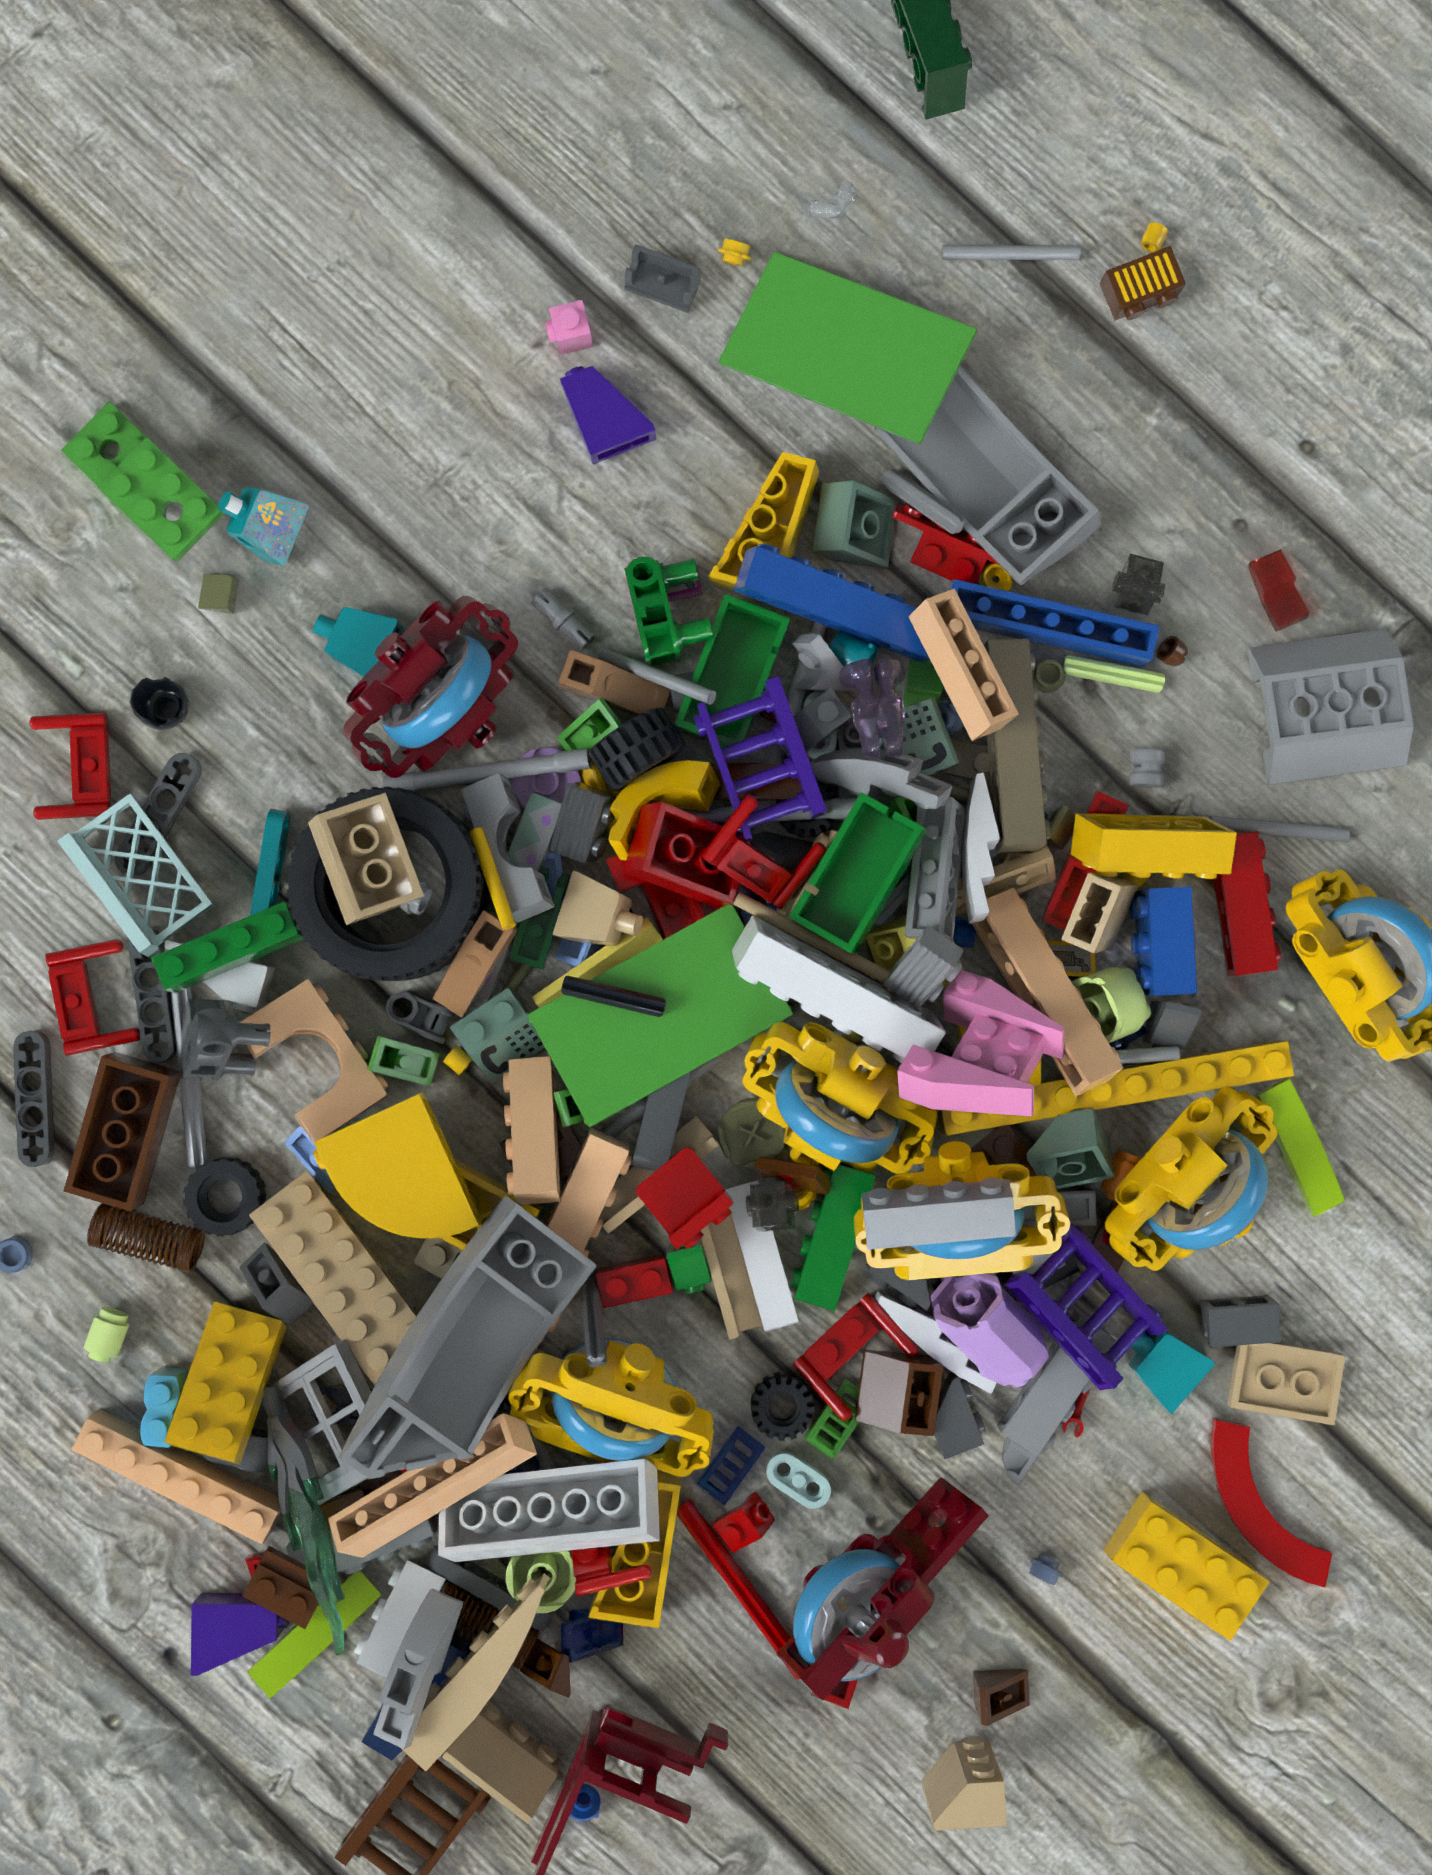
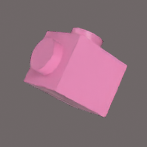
M582 300L548 308L551 320L546 321L545 325L550 343L557 341L560 355L593 347Z

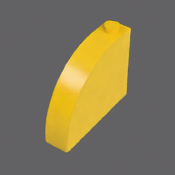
M424 1092L314 1142L316 1150L313 1151L319 1168L321 1170L326 1169L333 1185L346 1203L360 1216L379 1228L401 1236L432 1239L460 1234L479 1226L483 1222Z

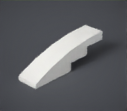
M984 773L976 774L970 785L965 812L961 861L963 891L969 924L983 921L989 913L983 886L989 885L995 876L989 850H993L1000 840Z
M756 1180L725 1189L733 1199L734 1204L730 1206V1210L732 1211V1218L764 1331L767 1332L798 1323V1317L759 1181Z
M879 1290L877 1291L875 1297L878 1303L900 1329L928 1355L959 1377L992 1394L996 1382L981 1376L977 1367L967 1363L969 1358L950 1339L941 1335L942 1330L938 1327L934 1316L917 1308L913 1309L904 1302Z

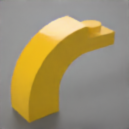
M687 760L657 766L635 778L619 793L610 807V811L617 822L612 826L608 840L620 860H627L642 805L663 802L678 809L708 812L720 786V782L709 762Z

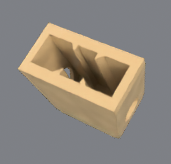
M573 871L553 935L573 942L617 946L622 932L633 936L639 934L643 924V917L629 912L632 899L577 871Z

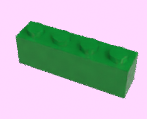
M281 902L151 957L163 989L168 992L177 993L303 940L301 931H298L296 928V920L292 919V909L289 908L287 902Z
M839 1163L834 1171L828 1167L824 1168L823 1172L831 1181L832 1186L828 1195L823 1194L821 1202L814 1201L809 1218L810 1221L814 1222L811 1235L805 1234L799 1254L804 1255L801 1269L794 1268L789 1288L794 1289V1299L832 1311L836 1310L856 1243L854 1215L861 1209L862 1193L872 1190L876 1177L873 1172L868 1173L857 1170L843 1163Z

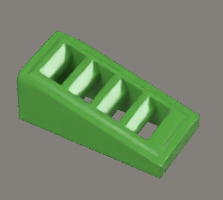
M846 1377L835 1392L852 1410L850 1419L842 1421L826 1403L804 1433L805 1439L832 1460H834L859 1423V1421L854 1419L856 1407L842 1398L845 1392L856 1400L858 1395V1386ZM829 1416L843 1426L841 1431H838L826 1422ZM821 1429L835 1438L832 1443L818 1434Z

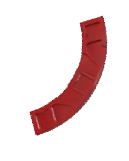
M1213 1418L1211 1462L1214 1468L1218 1493L1232 1522L1259 1554L1274 1566L1302 1581L1326 1588L1333 1553L1328 1549L1307 1543L1284 1529L1265 1507L1258 1494L1249 1462V1435L1251 1427L1246 1424Z

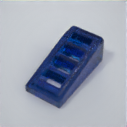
M737 1426L694 1484L719 1504L725 1506L766 1447L741 1427ZM737 1440L753 1451L749 1457L734 1446ZM728 1452L744 1463L741 1468L725 1457ZM720 1463L735 1474L732 1480L717 1469ZM711 1475L727 1486L724 1491H721L708 1481Z

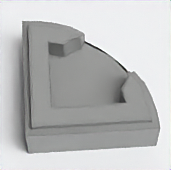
M1006 1437L1002 1448L1003 1464L1011 1479L1017 1485H1020L1039 1456L1035 1457Z

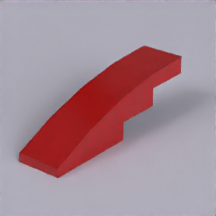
M1096 790L1086 814L1125 815L1129 804ZM1071 848L1041 919L1064 931L1087 874L1096 872L1093 868L1083 866L1082 861L1072 856Z

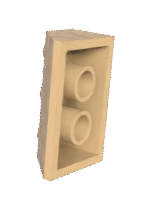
M386 793L318 814L308 822L346 925L378 915L424 896Z
M489 1701L472 1723L442 1755L444 1760L527 1824L533 1818L555 1780L560 1764L556 1753L545 1744L538 1745L529 1738V1733L523 1726L515 1722L511 1724L501 1716V1711L498 1707Z
M967 1737L963 1739V1742H954L922 1779V1789L933 1830L1007 1826L1004 1779L989 1740H984L980 1737Z

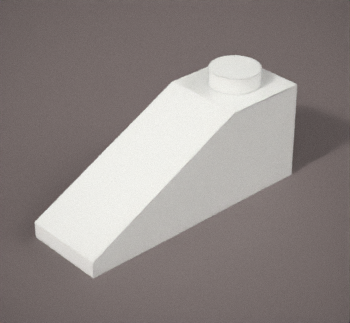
M166 940L164 947L170 950L184 943ZM251 961L203 982L222 999L233 1001L231 1008L252 1013L254 1007H265L275 967Z

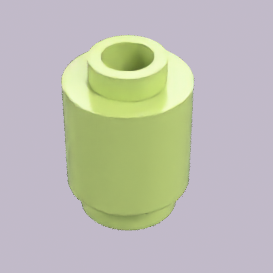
M101 1307L99 1314H95L83 1347L89 1352V1358L99 1362H109L110 1358L118 1357L129 1327L127 1323L129 1315L114 1308Z

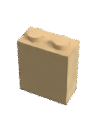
M1096 872L1088 873L1061 940L1092 953L1112 949L1138 884L1119 876L1104 877L1097 875Z

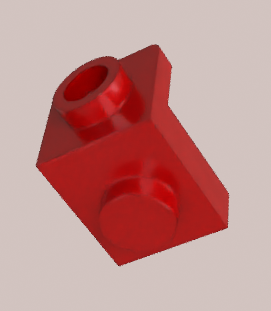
M754 1492L746 1498L743 1504L717 1517L712 1526L729 1550L734 1553L761 1539L773 1524L775 1518L767 1504L762 1501L757 1492Z

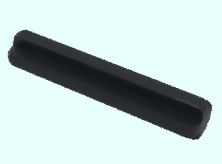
M565 976L561 992L564 995L656 1017H662L666 1007V1000L664 998L573 976Z

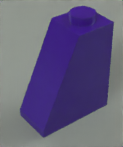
M583 366L572 368L565 373V377L560 378L562 390L593 465L656 440V431L653 423L593 366L588 368Z
M200 1593L192 1603L190 1676H198L276 1641L284 1628L288 1627L289 1621L242 1596L243 1594Z

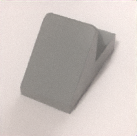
M800 634L792 642L799 652L798 657L800 661L811 669L795 686L796 689L828 690L832 688L833 691L856 690L858 685L820 634Z

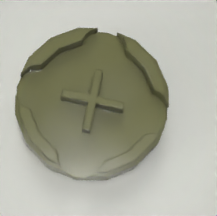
M755 1098L740 1100L729 1106L721 1116L717 1129L718 1143L725 1157L736 1165L748 1169L755 1167L758 1157L776 1159L785 1144V1128L764 1117L756 1107L758 1099Z

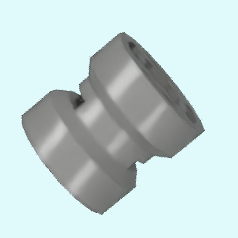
M1157 749L1131 750L1130 762L1134 765L1133 772L1129 775V786L1139 788L1164 787L1165 775L1162 773L1161 765L1165 763L1166 751Z

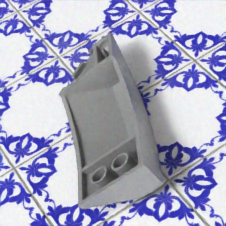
M961 365L921 445L874 426L876 432L933 496L964 516L966 522L963 528L1020 586L1075 550L1101 526L1099 510L1030 443L981 390Z
M505 1195L454 1261L418 1313L379 1377L339 1458L368 1479H373L397 1470L406 1469L411 1471L437 1465V1462L454 1458L462 1460L474 1457L472 1455L512 1384L548 1330L597 1265Z

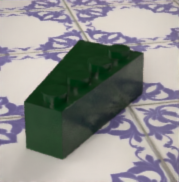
M890 0L898 28H903L902 35L907 59L912 58L915 74L913 80L917 92L924 90L922 110L925 120L965 109L968 70L972 69V58L969 48H963L961 27L957 19H952L950 0Z

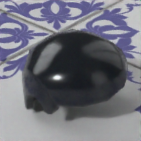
M167 677L155 680L144 678L132 689L130 705L134 715L144 725L156 730H166L177 727L179 723L183 722L188 714L189 700L184 688Z

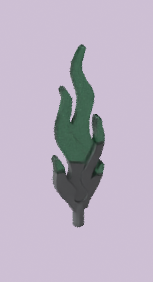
M274 1386L263 1390L270 1418L267 1419V1454L272 1482L278 1481L280 1513L291 1547L294 1552L304 1549L309 1585L330 1623L334 1650L338 1656L343 1653L344 1632L335 1602L344 1600L345 1596L339 1584L335 1550L330 1529L317 1503L324 1496L309 1447L293 1423L289 1412L284 1413L278 1388Z

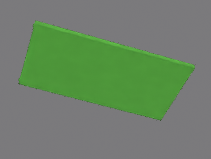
M773 252L718 362L720 365L921 445L973 339L976 337L977 329Z
M726 905L589 980L664 998L666 1000V1007L662 1017L568 995H562L527 1014L529 1017L528 1021L535 1028L584 1117V1123L589 1128L768 1029L773 1024L793 1015L791 1007L788 1006L786 1001L776 997L769 991L771 987L758 981L757 985L752 984L738 975L739 970L736 969L732 949L745 927L736 912L735 906Z

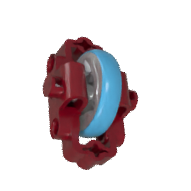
M471 596L460 597L449 609L441 601H436L429 605L401 636L394 632L379 644L374 654L379 661L347 696L346 704L355 712L343 726V734L352 744L353 755L366 769L376 772L382 770L387 776L398 778L405 774L413 764L422 771L429 770L450 748L459 751L469 742L474 748L478 749L491 740L497 729V726L489 719L498 709L493 700L503 691L513 677V670L505 663L518 648V639L509 630L510 620L506 613L491 604H482ZM480 612L491 617V620L494 622L493 625L500 630V633L489 627L486 619ZM469 617L470 624L477 633L488 640L496 641L489 650L473 637L458 635ZM381 718L387 735L400 745L399 749L392 756L390 748L379 736L370 732L364 733ZM360 742L376 750V753L383 761L381 762L374 755L368 754Z

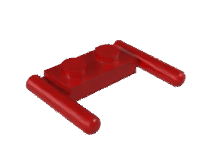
M106 712L33 716L30 718L29 726L33 730L71 728L69 735L72 800H74V804L36 806L33 810L35 819L98 817L111 807L109 735Z
M747 795L701 856L710 864H714L719 870L768 902H772L779 909H782L824 856L827 848L821 842L815 843L793 873L789 872L788 869L735 835L758 805V801L754 796Z
M120 939L61 950L45 955L46 963L49 967L48 974L60 1035L64 1041L63 1050L66 1056L136 1042L141 1039L140 1030L136 1027L99 1035L100 1029L87 964H85L84 960L122 952L124 945Z
M869 1293L864 1295L857 1304L848 1310L792 1364L842 1421L850 1419L852 1410L830 1387L827 1381L882 1329L908 1357H915L919 1352L918 1346L900 1329Z
M610 1546L572 1550L573 1571L576 1578L575 1590L578 1596L651 1578L653 1574L652 1567L649 1564L612 1572Z

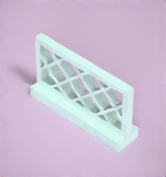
M132 794L124 797L74 834L67 833L57 840L138 952L147 957L156 952L160 944L214 906ZM131 806L137 814L135 829L117 827L119 813ZM109 820H111L110 826H109V825H104V824L107 823ZM142 823H144L149 831L141 830ZM97 829L109 831L106 850L92 848L85 838ZM116 832L134 834L130 853L112 851ZM140 835L156 839L158 843L155 857L137 854ZM163 850L170 859L162 858ZM97 854L105 855L103 862ZM111 856L129 858L126 877L113 876L110 873ZM136 859L154 862L151 881L133 879ZM160 863L174 864L178 869L176 884L157 882ZM183 877L190 886L182 885ZM118 882H125L124 890ZM132 883L150 886L147 905L133 904L130 900ZM156 887L175 889L171 909L153 906ZM181 890L195 892L202 901L201 904L191 911L178 910ZM138 909L146 910L145 917L141 915ZM152 911L170 913L168 928L156 935L150 927ZM177 915H184L183 917H181L179 920L176 921V916H177Z

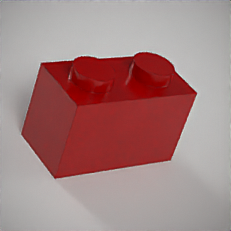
M666 1253L600 1267L596 1271L603 1309L672 1294L673 1292Z

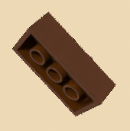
M118 1052L101 1056L64 1192L127 1211H133L145 1203L180 1080V1071Z

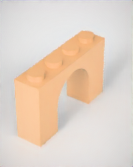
M307 979L239 1023L270 1024L271 1029L267 1030V1032H271L268 1047L263 1045H246L255 1059L285 1039L299 1034L318 1036L327 1041L335 1050L340 1063L338 1081L331 1090L295 1114L296 1120L315 1146V1141L333 1134L384 1100L388 1095L384 1089L388 1085L380 1073L367 1070L368 1065L365 1062L368 1059L367 1053L358 1041L352 1043L345 1032L349 1028L338 1012L333 1015L325 1004L329 999L318 983L313 986L310 980Z

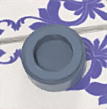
M10 1237L0 1242V1269L2 1271L16 1273L29 1266L33 1258V1249L26 1239Z

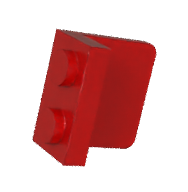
M690 1147L680 1150L636 1187V1194L669 1234L668 1239L676 1249H679L682 1245H685L688 1249L704 1236L701 1230L711 1222L717 1226L732 1213L729 1207L734 1204L732 1197Z

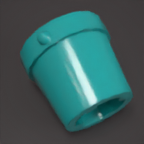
M839 632L829 646L858 686L870 671L880 649L871 642L867 643L843 632Z

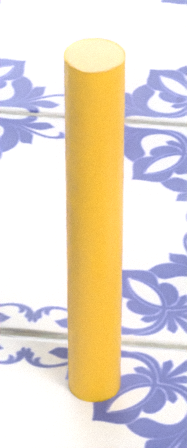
M482 827L474 828L469 834L476 847L479 863L502 930L511 929L516 926L484 830Z

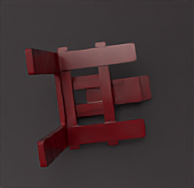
M609 1705L605 1707L604 1711L592 1710L535 1845L531 1863L537 1865L533 1875H545L584 1782L591 1783L687 1824L691 1817V1806L656 1791L658 1772L663 1765L688 1776L693 1771V1765L703 1769L713 1746L727 1750L728 1730L709 1722L699 1744ZM609 1754L642 1768L640 1784L605 1770L606 1755Z

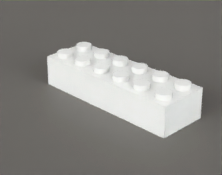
M755 915L751 916L732 949L735 966L739 970L738 975L741 978L757 985L758 981L771 987L769 991L773 995L784 1001H788L789 998L794 999L802 1004L801 1009L816 1018H819L821 1014L833 1020L831 1024L835 1028L846 1034H850L852 1031L863 1036V1042L876 1050L881 1051L883 1047L894 1053L893 1057L900 1063L903 1062L913 1044L935 1051L946 1033L933 1011L924 1006L915 1008L913 1004L908 1003V1000H903L902 996H897L896 992L892 993L881 987L882 984Z
M646 1459L503 1474L439 1512L438 1555L453 1562L660 1541L657 1467Z

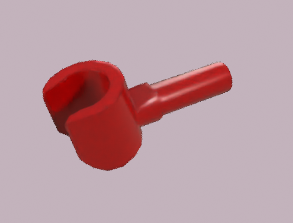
M1090 1389L1084 1394L1082 1392L1079 1394L1073 1414L1065 1423L1061 1421L1063 1432H1065L1068 1423H1078L1074 1430L1076 1438L1081 1436L1084 1430L1081 1414Z

